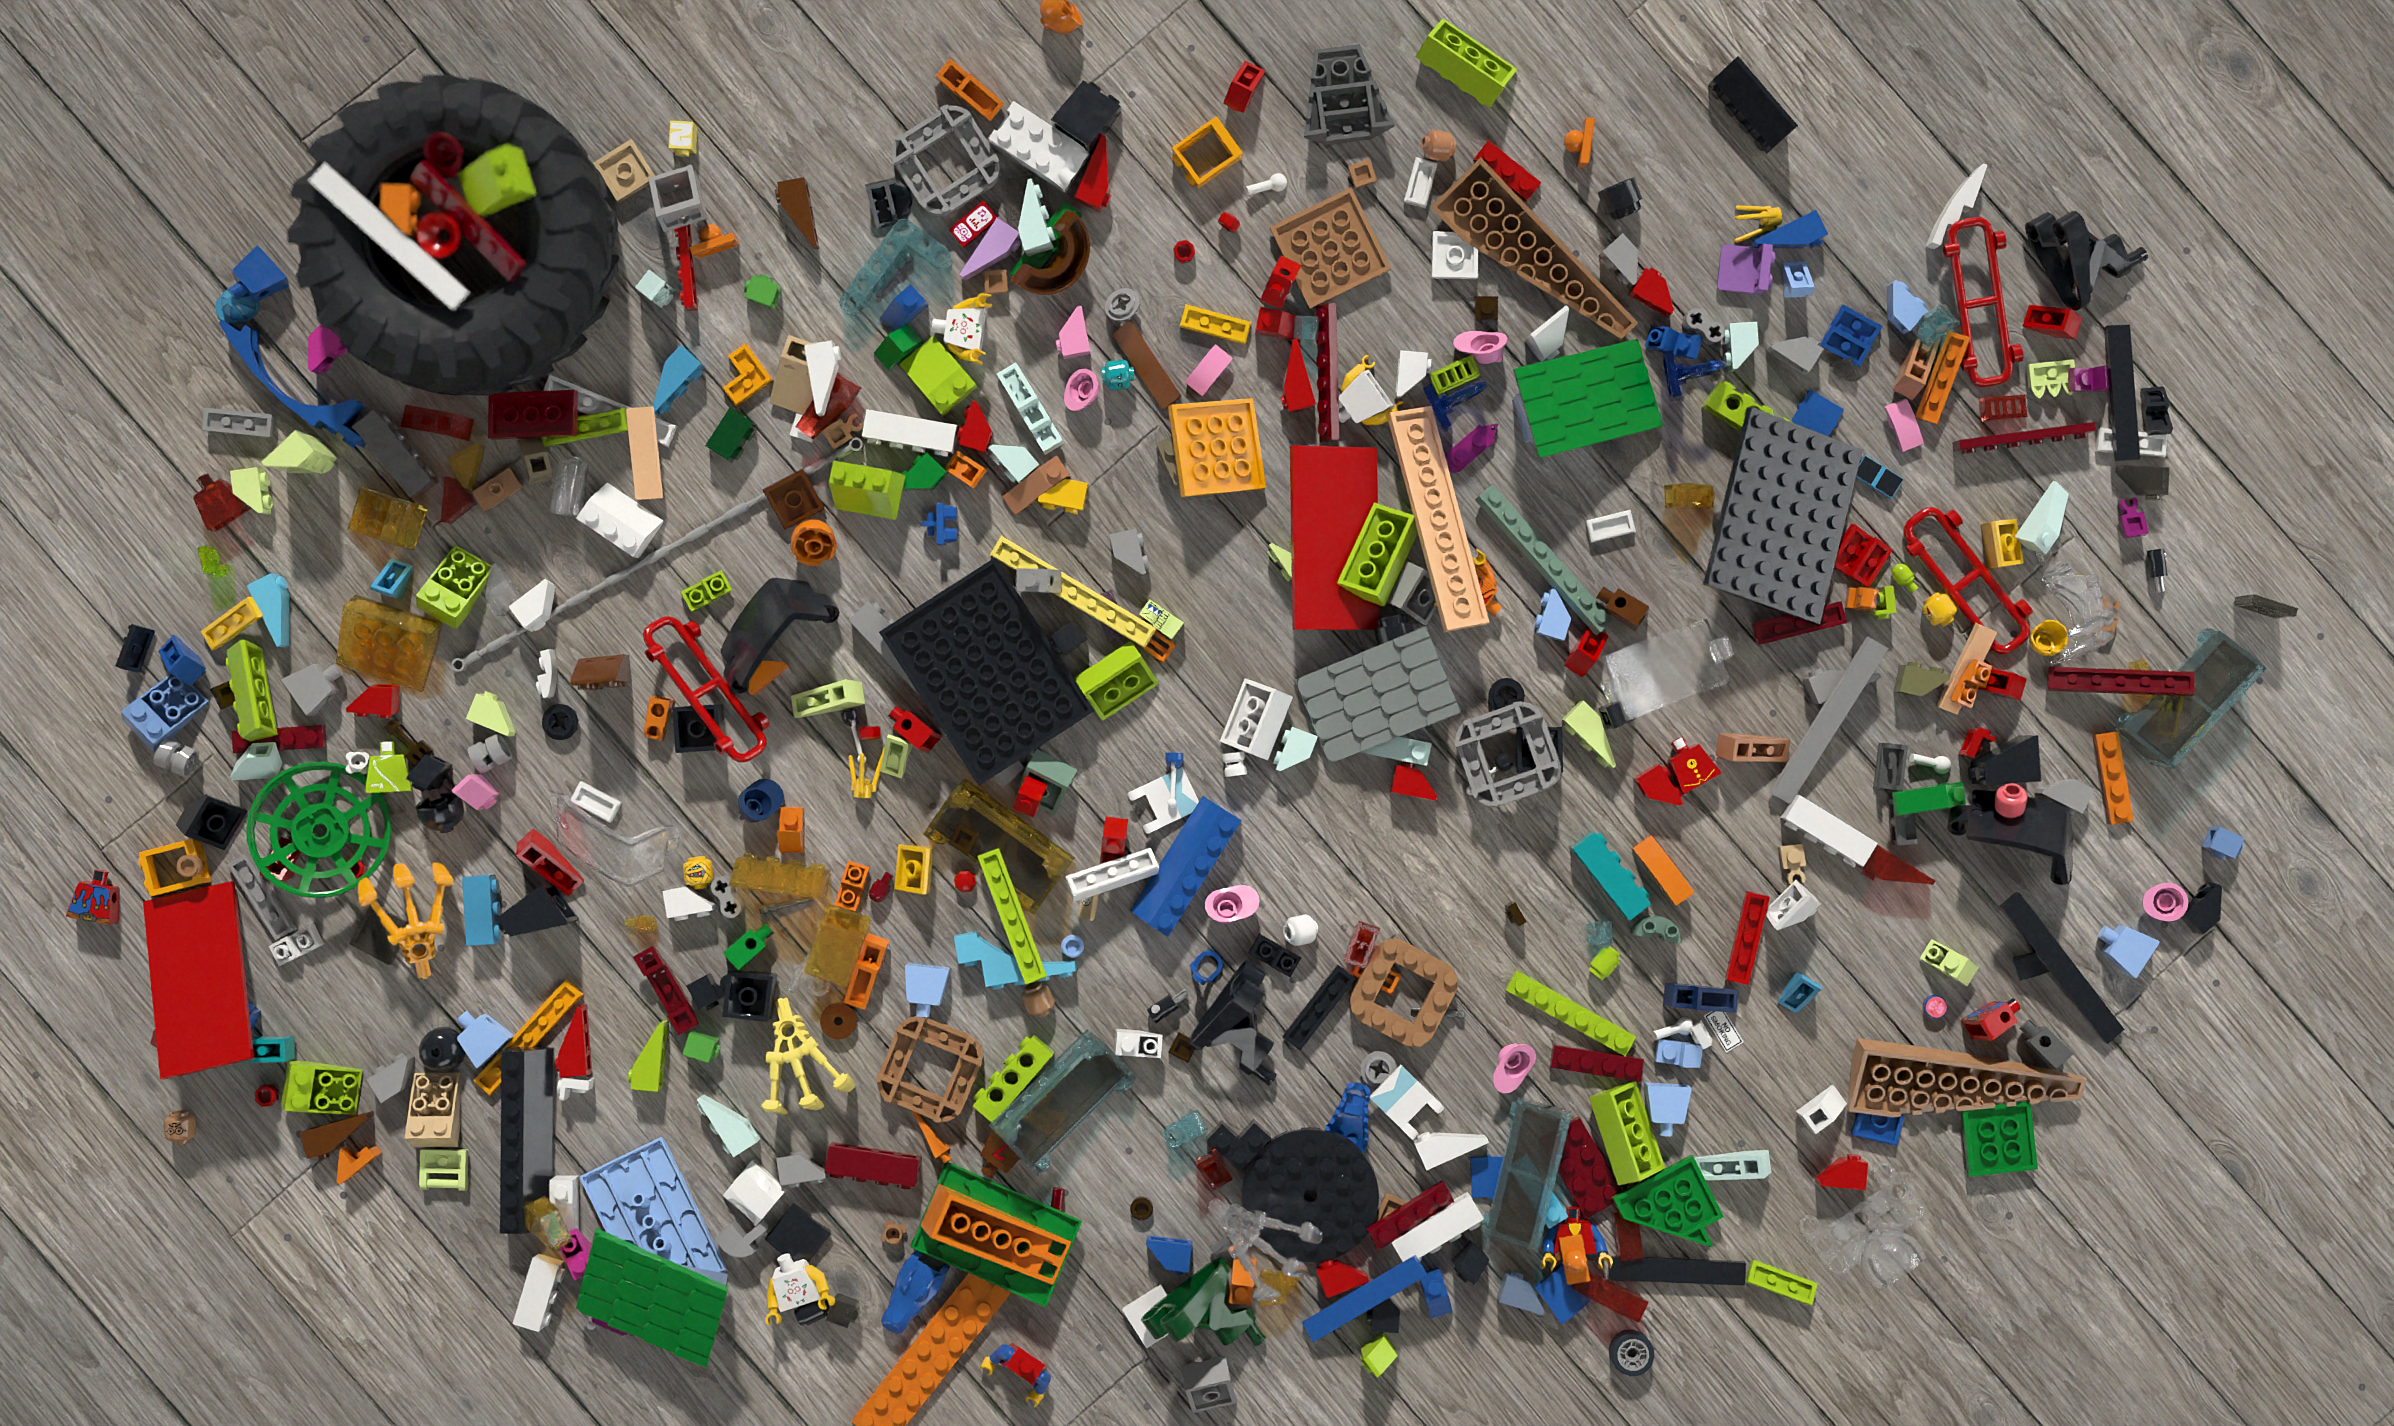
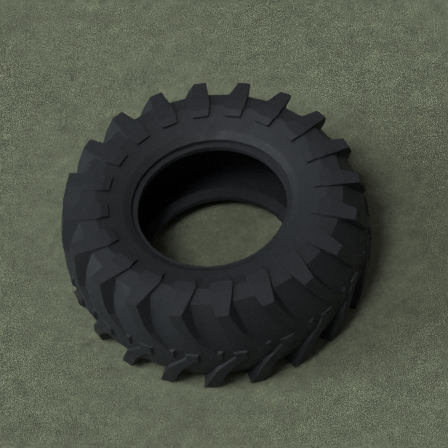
M449 74L422 75L421 82L397 81L376 88L379 99L355 102L338 112L336 115L343 126L331 133L321 135L312 142L306 152L317 159L315 165L304 176L298 178L293 183L290 197L302 201L299 215L288 227L287 240L288 244H299L300 263L295 276L300 290L309 287L313 303L315 304L316 319L324 329L330 328L340 338V343L352 356L376 369L380 374L400 381L402 384L431 393L454 396L493 395L512 390L514 385L537 381L554 371L553 363L574 355L588 340L582 333L602 318L610 302L603 294L618 271L619 255L612 254L618 221L615 211H610L608 208V195L604 178L588 158L586 150L565 126L541 106L500 84L469 77L467 80ZM445 133L457 139V142L463 149L459 173L486 153L505 145L522 149L536 195L516 203L521 229L516 254L525 262V265L516 279L508 281L503 277L490 291L472 301L459 304L455 310L449 306L421 303L405 284L397 259L309 181L324 163L332 168L398 228L381 209V185H411L418 190V193L421 192L410 178L419 163L427 161L424 154V143L431 134Z

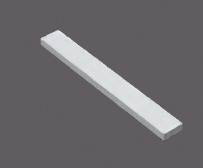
M326 163L311 177L309 181L451 309L455 310L470 293Z

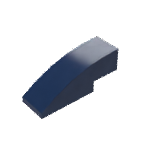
M1665 982L1663 1005L1674 1008L1737 1013L1739 990Z

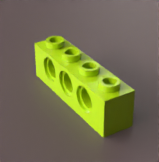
M1720 381L1715 384L1701 407L1740 432L1748 407H1754L1774 415V410L1768 406L1763 405L1761 407L1756 404L1752 396L1746 393L1740 394L1735 391L1736 387L1726 381L1723 383ZM1727 399L1735 401V410L1727 407Z
M1035 1034L1031 1038L1026 1036L1018 1045L1020 1051L1016 1055L1011 1053L1003 1062L1006 1067L1001 1072L996 1071L988 1080L991 1084L987 1089L981 1088L973 1097L976 1100L973 1107L991 1123H994L1054 1054V1051ZM1025 1054L1030 1055L1033 1063L1029 1066L1022 1064L1021 1056ZM1008 1072L1016 1073L1018 1081L1015 1083L1008 1082L1006 1074ZM994 1089L1001 1090L1003 1098L1000 1100L993 1099L991 1091Z

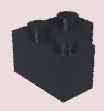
M1255 1119L1239 1135L1221 1120L1206 1136L1207 1142L1240 1172L1271 1139V1134Z

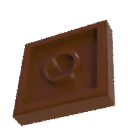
M803 468L762 489L784 530L825 509Z

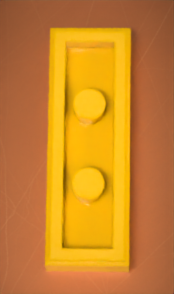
M1185 304L1180 328L1243 345L1246 344L1251 326L1249 321Z
M246 597L200 632L211 651L218 650L263 617V614L253 597Z

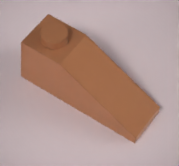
M1923 326L1920 327L1897 374L1893 391L1912 400L1926 384L1942 338L1941 335Z
M1056 455L1002 497L1016 516L1036 502L1040 495L1064 479H1069L1071 476Z
M1719 733L1716 756L1730 761L1787 762L1790 739L1737 733Z

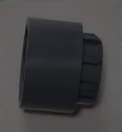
M1634 177L1598 192L1605 213H1610L1613 220L1621 219L1641 209L1639 201L1643 198Z
M1405 614L1381 618L1377 621L1378 629H1375L1374 633L1377 646L1413 632V622H1408L1407 615Z

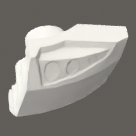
M753 1159L723 1196L744 1213L756 1227L786 1189L780 1186L777 1180Z

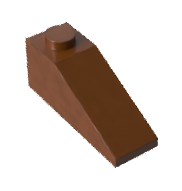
M804 177L777 182L778 189L775 190L777 203H781L814 249H820L808 182Z
M366 1112L300 1132L306 1158L315 1157L317 1161L330 1157L329 1153L339 1148L374 1116V1112Z

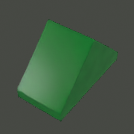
M906 324L887 335L874 352V355L889 371L923 341Z

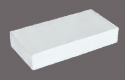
M1415 158L1403 203L1426 208L1438 163Z
M1631 510L1585 521L1590 543L1636 532Z
M582 781L579 782L569 801L609 823L614 819L622 803Z

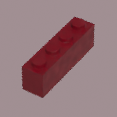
M831 1142L828 1147L824 1173H829L830 1177L837 1179L848 1176L853 1177L852 1180L856 1182H866L867 1179L873 1180L875 1184L881 1186H888L889 1183L898 1184L897 1187L901 1189H911L918 1182L922 1156Z

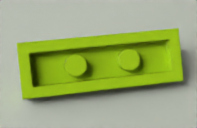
M1751 1260L1745 1280L1748 1284L1808 1306L1813 1304L1818 1285L1816 1282L1756 1260Z

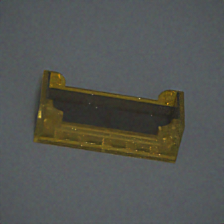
M966 778L948 796L923 833L931 843L936 845L949 843L958 824H962L980 834L969 855L960 851L980 867L977 856L999 848L1014 890L1020 895L1018 898L1020 906L1033 915L1075 859L1070 853Z

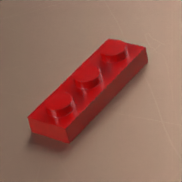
M1489 140L1473 159L1476 162L1481 157L1515 194L1526 202L1542 183Z

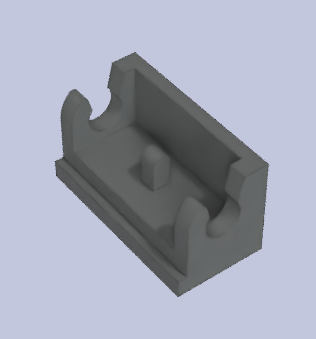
M1878 743L1874 788L1903 791L1908 745Z
M1888 799L1891 844H1919L1916 833L1915 813L1895 815L1893 799Z

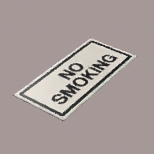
M1711 1011L1704 1015L1726 1053L1743 1043L1742 1038L1726 1012Z

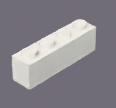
M866 409L862 437L867 439V443L873 445H881V442L890 443L889 447L903 449V446L912 447L914 452L925 453L926 450L935 451L934 455L948 457V454H954L959 428L954 424Z
M1801 795L1794 797L1791 804H1788L1780 817L1786 821L1785 826L1794 831L1798 829L1805 833L1804 837L1813 843L1821 842L1825 845L1823 847L1824 850L1833 855H1836V853L1844 857L1842 861L1852 867L1856 865L1864 867L1878 844Z
M1466 1192L1454 1199L1453 1203L1391 1243L1403 1262L1415 1254L1419 1261H1421L1423 1255L1428 1252L1433 1254L1442 1248L1441 1245L1445 1242H1453L1462 1236L1461 1233L1469 1229L1471 1231L1479 1227L1484 1218L1469 1193Z

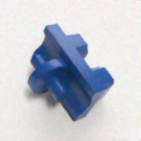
M936 503L937 521H934V513H927V521L921 522V527H927L928 536H934V527H937V544L939 546H946V543L958 541L957 528H946V520H957L958 509L957 507L946 506L944 503Z

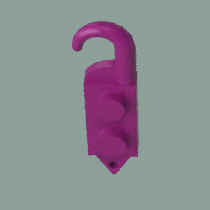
M1498 423L1477 426L1445 454L1449 472H1460L1493 444Z

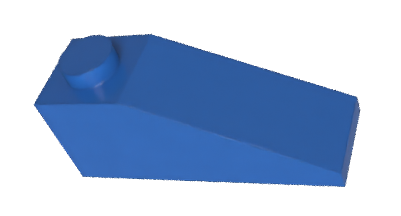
M1814 210L1754 240L1750 246L1759 248L1763 244L1773 245L1772 248L1802 249L1810 246L1812 249L1823 243L1822 239L1828 235V232L1817 210Z

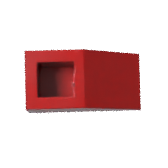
M972 400L971 406H966L963 418H966L964 427L960 426L956 439L959 440L958 444L961 447L987 454L993 431L979 404Z
M374 684L348 705L346 712L354 713V716L357 717L377 714V718H391V715L399 712L400 685Z
M1655 764L1633 778L1645 798L1678 806L1684 804L1681 799L1684 796L1677 785H1672L1669 780L1672 776L1665 766L1661 767L1660 764Z
M1106 816L1100 865L1124 857L1128 819Z

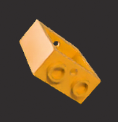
M1216 116L1173 146V155L1171 156L1178 168L1182 166L1186 174L1184 176L1191 186L1195 184L1199 190L1241 160L1243 152ZM1210 132H1213L1230 157L1199 178L1182 155V152Z
M188 839L139 852L140 858L138 862L141 870L144 872V886L150 897L212 882L203 844L198 840ZM185 847L186 855L194 854L201 859L202 870L197 876L192 877L193 880L161 888L153 855Z

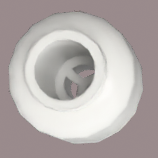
M1307 914L1288 918L1283 926L1284 938L1293 946L1312 943L1318 933L1316 921Z

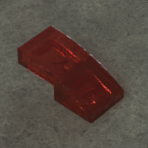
M1619 1212L1613 1213L1612 1217L1617 1235L1616 1244L1620 1262L1643 1258L1639 1224L1623 1219Z

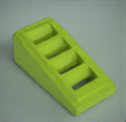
M1473 355L1429 374L1437 395L1481 376ZM1464 364H1468L1472 375L1468 376ZM1459 367L1463 379H1459L1455 368ZM1448 371L1451 372V375H1452V377H1453V379H1454V383H1452V384H1451V382H1450V380H1449V377H1448V375H1447V373H1446V372H1448ZM1441 374L1446 384L1443 388L1438 378V375Z

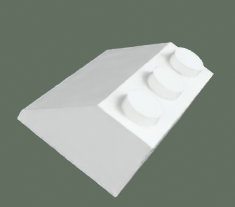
M606 483L587 501L576 519L636 558H640L664 522V520L609 483Z
M1245 678L1220 742L1268 760L1293 697Z

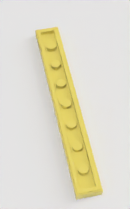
M1003 536L999 538L990 553V556L995 557V559L1017 571V568L1058 570ZM1061 572V593L1053 594L1143 648L1147 646L1156 631L1155 627Z

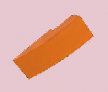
M951 58L947 59L934 76L937 81L988 121H991L1005 104Z
M1651 835L1632 848L1673 905L1677 906L1695 893Z
M868 933L856 962L844 1003L863 1010L866 1009L890 940Z

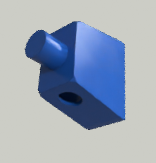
M257 245L233 268L232 274L237 283L228 288V291L236 300L248 294L255 302H258L287 288L289 283L285 274Z

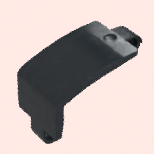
M771 578L766 581L740 613L720 650L727 662L723 677L730 690L735 694H742L748 690L749 681L764 657L794 620L823 621L824 623L836 621L840 612L834 601L829 596H826V594L815 593L806 581Z
M1973 790L1971 805H1960L1950 809L1947 829L1951 834L1957 836L1966 834L1968 840L2023 849L2052 857L2051 881L2058 885L2070 883L2073 870L2072 850L2074 836L2068 808L2052 802L2027 797L2024 813L2015 818H2008L1999 814L1995 809L1997 791Z

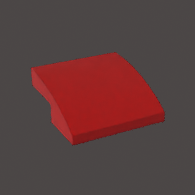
M1850 524L1840 540L1834 568L1869 588L1893 549L1878 538L1870 536L1857 525Z

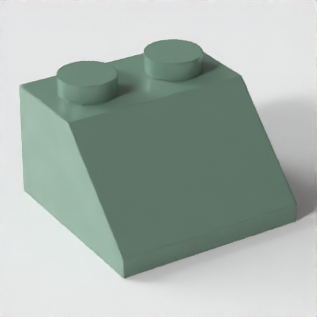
M1037 749L1027 765L1014 795H1018L1026 776L1046 783L1048 785L1039 808L1055 815L1072 783L1077 769Z

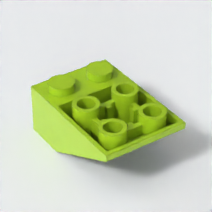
M455 545L416 594L417 608L457 630L472 610L495 567Z
M289 1060L287 1062L281 1106L284 1111L356 1115L363 1070L316 1062Z

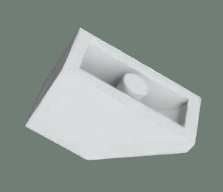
M1400 351L1395 399L1403 397L1425 378L1426 373H1430L1431 359H1427L1428 353Z
M544 579L509 606L525 629L531 632L537 631L544 627L545 622L550 619L555 592L554 584Z

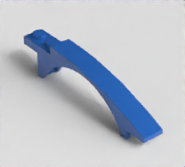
M220 320L219 325L228 340L252 372L282 403L313 427L322 429L324 426L326 430L334 435L338 432L344 436L342 440L352 447L356 445L365 447V441L355 430L350 428L365 407V404L352 398L334 405L315 406L303 404L292 399L273 382L265 369L259 347V332L247 325L242 330H239L231 323Z

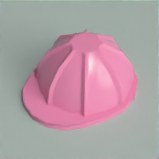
M1079 369L1069 378L1064 393V402L1068 409L1080 411L1098 398L1101 386L1093 371Z
M2163 883L2146 891L2142 899V905L2148 915L2170 922L2178 920L2184 915L2188 907V898L2185 891L2178 885Z

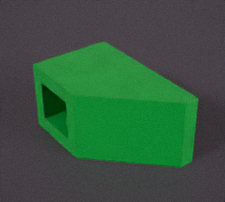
M927 452L924 456L920 454L912 462L914 466L908 472L905 470L901 473L905 475L902 491L934 490L949 473Z

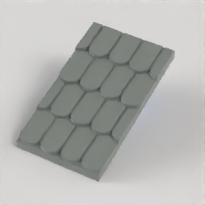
M1426 626L1294 680L1328 764L1461 713Z

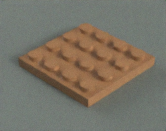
M1352 187L1269 228L1282 255L1301 264L1295 282L1309 310L1391 270Z

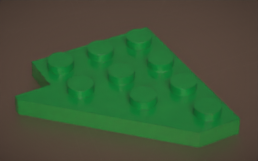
M1693 1155L1679 1160L1611 1197L1623 1219L1710 1247L1713 1244L1705 1227L1724 1217Z

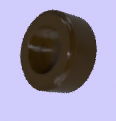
M1137 1197L1131 1203L1130 1212L1135 1219L1146 1220L1152 1215L1153 1204L1147 1197Z

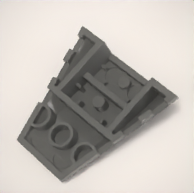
M1360 44L1314 50L1304 138L1324 145L1371 140L1395 127L1393 119L1387 111L1386 103L1380 95L1379 87L1373 79L1371 69Z

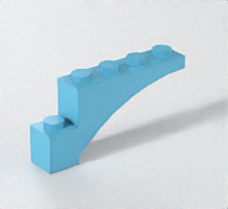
M978 931L954 936L958 964L964 963L965 967L978 964V960H981L986 987L991 986L992 990L1005 988V983L1014 982V986L1025 984L1015 955L999 949L979 936ZM1076 960L1062 962L1042 961L1047 977L1037 982L1050 980L1051 975L1059 974V978L1072 976V972L1077 970Z

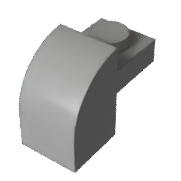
M763 1219L756 1227L746 1233L738 1222L734 1220L714 1240L730 1256L747 1257L759 1248L755 1242H760L767 1235L766 1230L770 1225Z

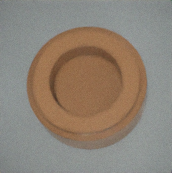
M188 854L178 859L176 868L181 876L194 877L201 872L203 865L198 856Z

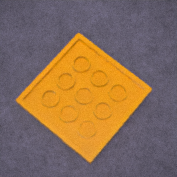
M1253 398L1168 406L1181 497L1262 490L1266 488Z

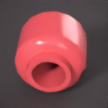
M2009 783L1998 788L1995 797V809L1999 814L2004 817L2015 818L2024 813L2027 793L2022 787Z

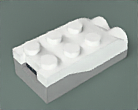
M1013 101L1007 110L1008 115L998 130L994 129L988 138L990 146L1066 195L1091 158L1089 152L1079 143Z

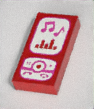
M982 201L952 226L949 231L961 246L965 248L987 230L998 217Z

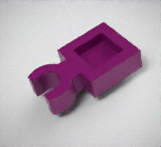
M2133 497L2129 500L2131 507H2128L2125 504V500L2121 499L2118 502V508L2124 515L2119 516L2118 520L2123 539L2146 536L2149 532L2144 512L2136 511L2138 507L2137 498Z

